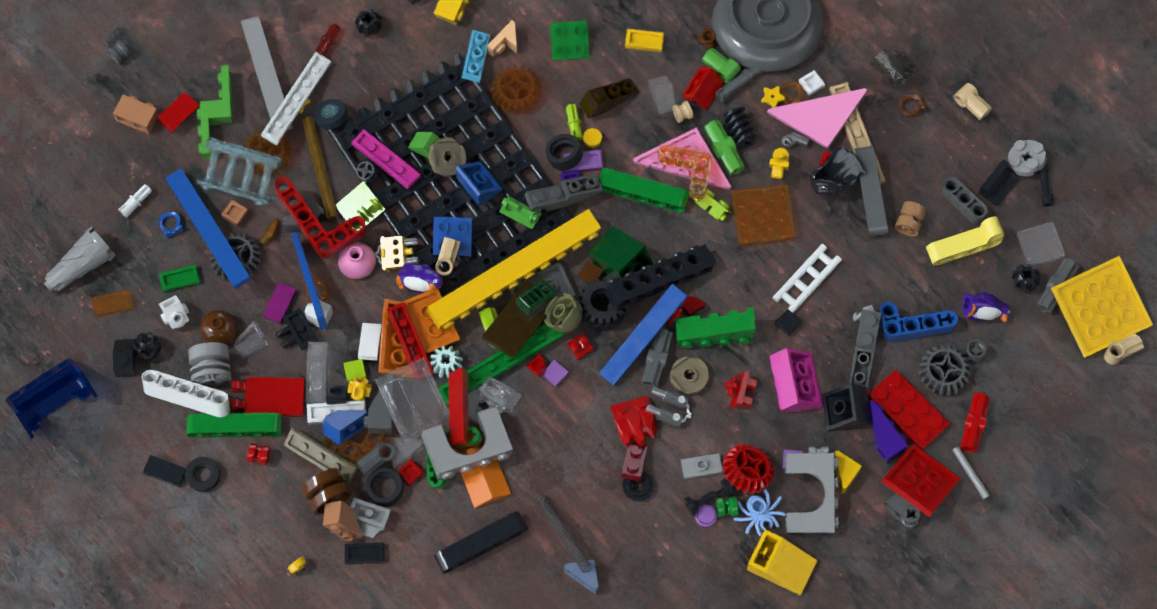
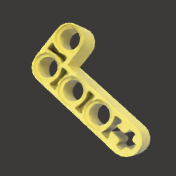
M994 216L984 220L978 228L933 242L926 247L932 264L937 266L999 245L1003 240L1004 232L998 218Z

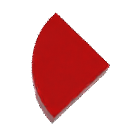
M688 296L683 309L688 316H691L703 309L705 304L696 297Z
M539 353L526 367L530 372L541 378L546 370V362Z

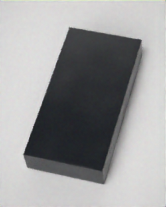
M150 455L143 474L180 487L186 468Z
M384 542L345 544V565L385 563Z

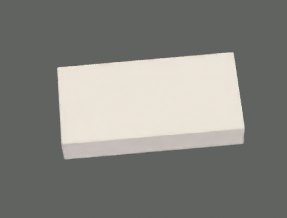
M362 323L358 359L378 360L382 324Z

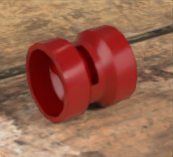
M250 443L247 462L254 463L256 461L260 465L266 466L270 458L271 447H260L258 444Z

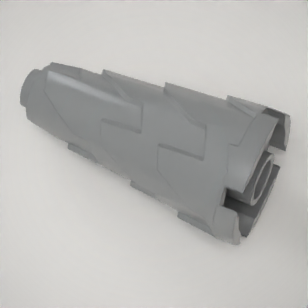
M90 227L61 261L47 273L44 284L51 292L53 290L56 292L60 291L76 279H79L106 261H110L116 255L97 232Z

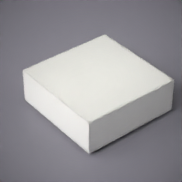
M815 70L799 79V83L809 96L825 87V83Z

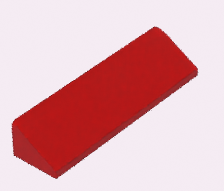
M459 368L449 374L450 447L469 444L468 372L464 368Z

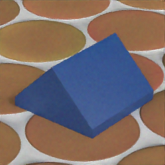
M481 161L456 167L457 180L478 206H481L503 190Z

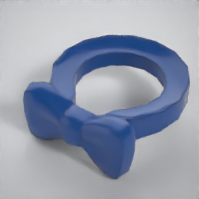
M167 212L159 218V227L165 232L166 238L169 239L174 234L184 232L181 218L177 213ZM174 217L177 219L174 229L170 230L163 226L166 218Z

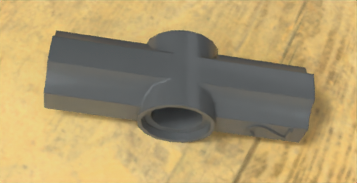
M1065 258L1057 272L1050 278L1045 287L1046 290L1036 305L1042 312L1051 314L1057 305L1051 288L1073 278L1079 268V265L1074 260Z
M662 328L654 337L652 347L649 348L646 368L641 381L647 387L657 388L662 370L666 366L669 355L668 350L673 333L667 329Z

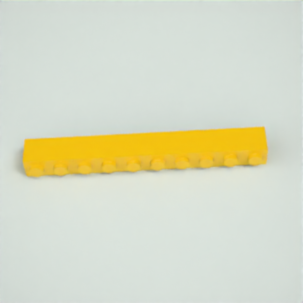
M589 209L431 304L427 307V313L438 330L443 327L448 329L455 324L453 321L459 317L461 320L466 318L474 308L478 310L487 304V300L491 298L493 300L497 299L503 294L502 291L509 288L511 290L518 286V281L523 278L525 280L530 279L535 275L534 272L536 270L546 269L554 259L561 260L567 255V251L571 249L575 251L583 246L582 242L585 240L592 241L598 237L601 229L600 225Z

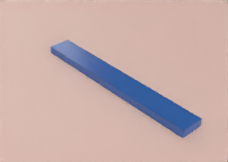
M179 169L165 179L234 289L236 290L250 281L251 277L183 170Z

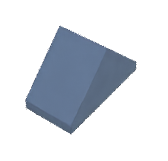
M589 560L588 563H591V565L587 569H583V571H587L590 568L591 570L585 573L581 571L576 562L567 563L564 566V572L596 595L598 592V582L594 560Z

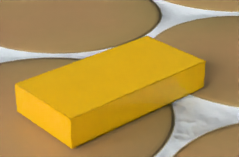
M627 29L625 48L662 52L664 33Z

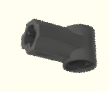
M379 442L374 446V449L359 459L356 464L365 476H368L384 462L391 460L395 455V449L391 444ZM386 446L388 453L382 457L380 451Z

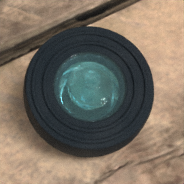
M339 99L326 100L319 104L314 111L315 121L323 129L337 128L348 117L347 107Z

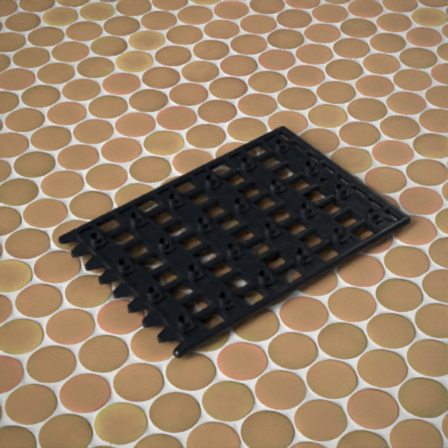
M460 53L454 55L455 67L450 66L444 61L439 62L438 70L440 75L438 77L432 72L425 70L422 74L424 85L421 86L414 80H408L406 83L408 94L405 95L398 89H392L390 92L391 104H388L382 98H376L374 101L375 113H372L365 107H360L358 110L360 121L358 123L351 117H347L343 123L344 131L341 132L337 128L327 129V132L355 174L357 166L364 161L370 162L378 169V175L386 187L376 192L371 183L365 182V184L386 209L381 214L395 235L404 236L409 239L418 234L426 246L417 252L413 249V254L409 255L410 257L419 258V263L415 265L422 266V264H426L432 267L438 261L439 255H433V243L424 231V229L434 224V217H447L450 215L451 217L460 218L456 211L467 206L474 217L472 219L471 248L478 258L468 263L464 256H456L462 267L443 278V286L438 289L442 298L573 219L566 207L559 208L558 211L551 215H548L545 209L537 210L542 213L541 218L543 220L536 223L533 229L526 227V230L516 234L509 224V221L512 219L499 212L503 206L502 202L496 204L493 198L489 199L486 203L490 209L480 214L472 202L474 201L473 198L459 183L455 175L446 176L454 189L444 194L436 181L445 176L434 173L430 162L424 164L418 153L408 149L417 132H433L439 138H451L449 133L459 128L466 139L465 142L460 144L466 153L465 164H469L472 160L479 158L485 168L502 187L503 190L501 192L505 198L509 196L529 207L524 196L526 191L551 187L481 82L478 83L461 78L465 59ZM469 81L472 82L479 92L471 98L467 96L461 87ZM455 90L463 102L453 108L445 95ZM439 99L447 112L437 117L429 104ZM424 109L431 121L421 126L414 113ZM489 110L498 120L491 127H488L481 116ZM405 118H408L415 129L407 135L404 134L398 125V122ZM473 119L482 129V132L475 136H472L465 125ZM390 127L399 138L391 144L387 142L381 133ZM364 129L373 137L375 136L378 141L402 160L411 156L418 167L416 171L421 174V177L409 190L398 181L392 183L386 172L368 157L358 163L349 152L355 148L351 142ZM508 139H511L518 152L511 156H508L501 146ZM493 148L502 159L501 162L494 166L484 154ZM447 155L445 158L447 162L451 159L450 155ZM529 168L538 179L537 182L530 186L520 174ZM513 177L522 188L520 192L514 195L505 185V182ZM429 185L438 197L430 203L427 202L421 193V190ZM412 195L416 197L422 208L413 213L404 201ZM397 204L406 216L398 222L394 220L388 209ZM500 226L504 228L510 237L509 240L500 244L492 232ZM486 235L494 248L484 254L476 240ZM506 252L507 256L501 257L500 253ZM445 262L439 265L442 272L449 271V267Z

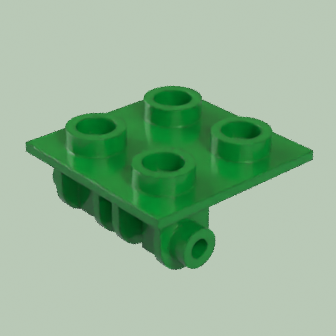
M587 20L550 23L552 60L589 58Z

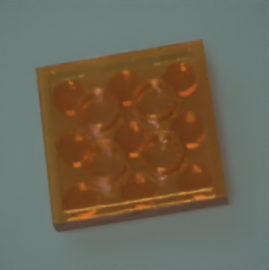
M787 184L731 191L738 246L795 240Z

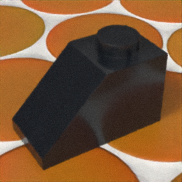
M134 339L115 340L113 371L116 377L136 376V361L133 349Z

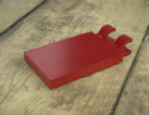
M246 377V383L232 381V392H245V401L231 399V410L244 411V413H278L282 417H303L305 379Z

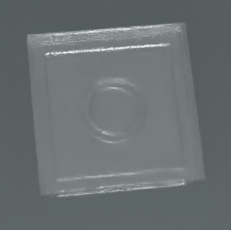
M1053 222L1016 233L1026 262L1031 264L1032 267L1063 259L1066 256Z

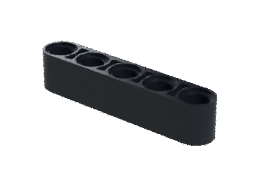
M516 511L438 551L434 558L442 573L446 574L520 536L528 530V527L520 512Z

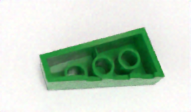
M747 308V312L738 313V310H732L723 316L718 313H712L707 315L706 318L698 315L675 319L677 347L689 349L693 346L706 348L715 344H720V346H729L731 343H739L740 345L750 344V342L754 341L756 329L754 308Z

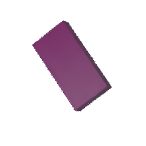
M278 282L263 314V318L281 325L283 316L286 315L296 294V289Z

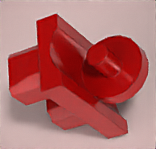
M744 371L743 374H738L737 378L731 377L730 382H724L723 387L728 390L727 396L732 397L729 407L735 409L738 406L745 408L751 406L753 398L746 395L745 391L746 389L753 391L757 380L749 376L750 372Z

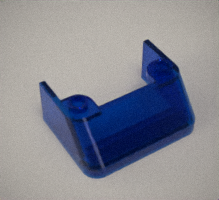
M69 358L10 394L6 398V402L32 439L34 437L32 432L37 431L41 427V418L73 398L85 400L91 394L94 398L98 395L83 371L73 359Z

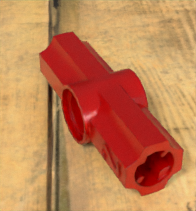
M974 393L970 411L966 416L963 428L965 431L960 447L965 452H977L981 433L983 434L985 428L986 413L990 402V397L986 394Z

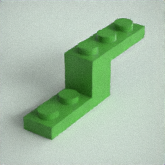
M228 65L221 66V73H218V82L222 84V90H219V100L200 101V108L197 109L198 120H201V125L198 126V136L202 137V143L198 144L199 154H203L204 160H212L211 125L233 124L231 75Z

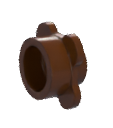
M705 28L701 36L697 37V42L704 44L707 49L713 48V44L717 41L715 32L709 28Z

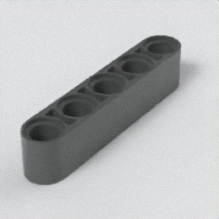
M874 145L855 148V154L865 171V174H861L859 177L869 235L872 237L889 234Z

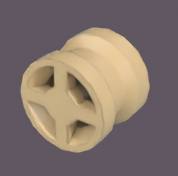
M684 101L681 105L676 104L672 106L678 123L683 122L686 118H693L692 109L688 101Z

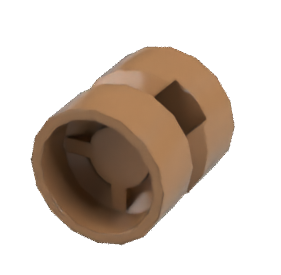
M904 202L900 212L901 216L897 219L895 229L907 236H917L922 225L920 222H923L927 212L926 208L915 202Z

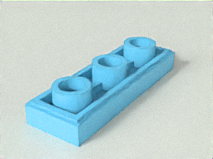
M472 30L461 78L480 82L490 34Z

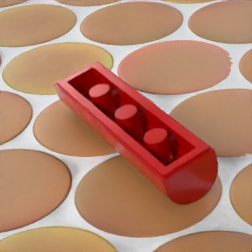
M405 302L387 308V313L415 380L418 381L434 374Z

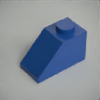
M336 410L323 419V434L341 445L364 429V416H367V411Z

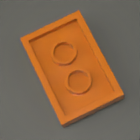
M438 289L432 292L429 290L402 301V303L405 302L426 354L434 352L435 349H441L443 345L446 347L460 341L454 325L448 329L443 327L438 330L427 313V307L442 298Z

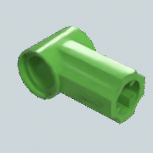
M714 48L709 49L702 58V61L711 67L725 83H729L741 70L737 62L733 59L725 58Z

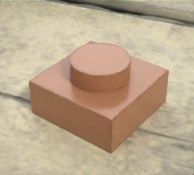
M231 200L221 216L238 227L248 213V209Z

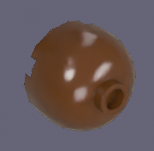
M224 310L209 312L201 321L200 334L205 343L217 342L229 346L234 344L238 337L239 328L235 318Z

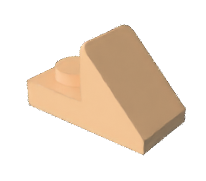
M513 20L487 45L488 54L493 58L497 53H502L506 46L517 53L515 22Z

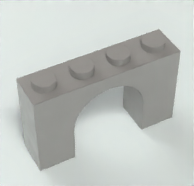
M497 407L479 412L477 415V421L485 444L475 454L461 455L455 452L448 444L442 425L422 432V439L437 479H449L455 473H467L473 470V467L479 465L480 467L490 465L491 461L497 459L503 461L510 457L509 455H511L513 448Z
M834 453L785 454V474L813 475L821 481L825 491L823 503L817 510L809 513H786V533H834L835 529H838V517H835L834 509H838V497H834V489H838V478L834 477V469H837L838 461L837 458H834Z

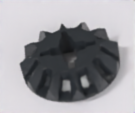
M643 471L641 481L624 479L622 488L626 497L633 501H643L650 497L654 484L650 475ZM633 482H636L637 484L643 482V484L641 485L643 491H640L639 489L633 491Z

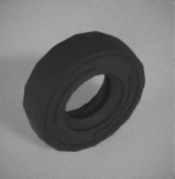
M208 457L195 458L186 467V481L192 489L198 492L210 491L220 481L221 473L219 466ZM199 468L209 469L210 477L206 481L196 479L195 474Z

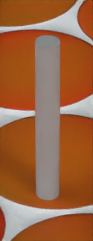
M959 446L952 450L983 500L990 497V494Z

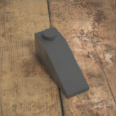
M388 373L368 409V416H364V428H368V434H392L393 373Z

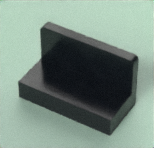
M1004 159L983 183L979 191L981 196L995 206L999 205L1019 179L1018 176L1008 170L1009 163Z

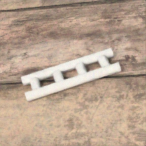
M821 244L772 297L773 300L779 302L782 298L790 305L788 310L794 313L842 259L836 255L832 260L824 253L827 247ZM818 258L827 265L821 273L812 267ZM805 272H808L815 278L809 286L800 280ZM793 285L802 291L796 300L787 293Z

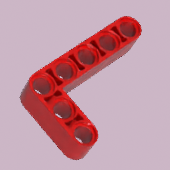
M280 177L275 181L274 187L277 197L321 258L328 259L366 234L365 221L359 216L350 218L326 233L292 182L286 177ZM283 185L288 186V189L284 191L279 190ZM293 200L298 201V204L295 206H292L289 203ZM303 215L309 216L305 221L300 220V217ZM361 225L362 228L360 230H354L353 226ZM313 230H318L319 234L313 236L310 234V232ZM339 235L346 236L344 240L336 239ZM323 245L330 246L326 251L320 249Z

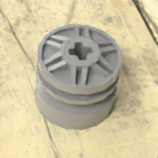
M217 342L202 343L188 350L189 364L193 366L190 369V374L192 375L191 382L207 387H216L232 380L230 365L227 364L230 359L229 349L226 344Z

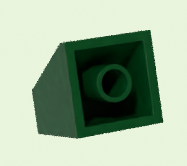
M614 226L588 251L593 264L603 269L604 273L611 279H620L631 271L637 272L646 265H654L645 245Z

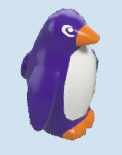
M405 264L396 277V283L400 289L415 290L419 294L439 289L443 286L444 282L443 278L426 264H422V266Z
M980 292L977 295L964 293L962 310L964 316L968 319L982 321L1000 318L1003 322L1007 321L1010 307L996 296L987 292Z

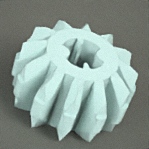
M443 345L442 351L435 349L436 355L430 356L434 374L439 373L440 378L446 374L449 379L451 372L462 368L460 364L462 357H459L458 350L453 352L452 346L446 350V347Z

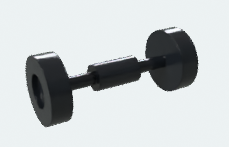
M726 478L720 480L721 489L715 492L711 491L701 496V499L693 502L690 496L684 498L685 506L690 515L698 514L696 505L702 502L705 504L717 498L716 495L722 492L728 498L734 496V491L729 481L725 480Z

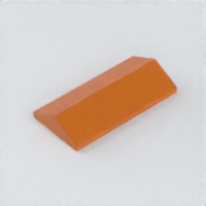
M385 298L378 372L386 376L388 373H393L394 379H415L386 310L402 302Z
M478 425V426H473L474 428L478 429V430L482 433V431H481L479 425ZM472 433V436L469 437V439L473 440V437H475L476 435ZM483 434L482 441L477 446L454 449V451L461 455H472L479 452L485 444ZM498 460L491 461V464L485 467H480V465L473 467V470L467 473L460 472L474 509L511 495Z

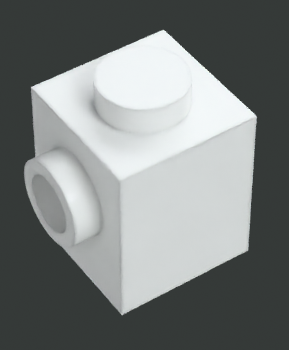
M320 301L326 323L328 324L333 315L332 306ZM308 303L305 309L307 321L319 327L313 305Z

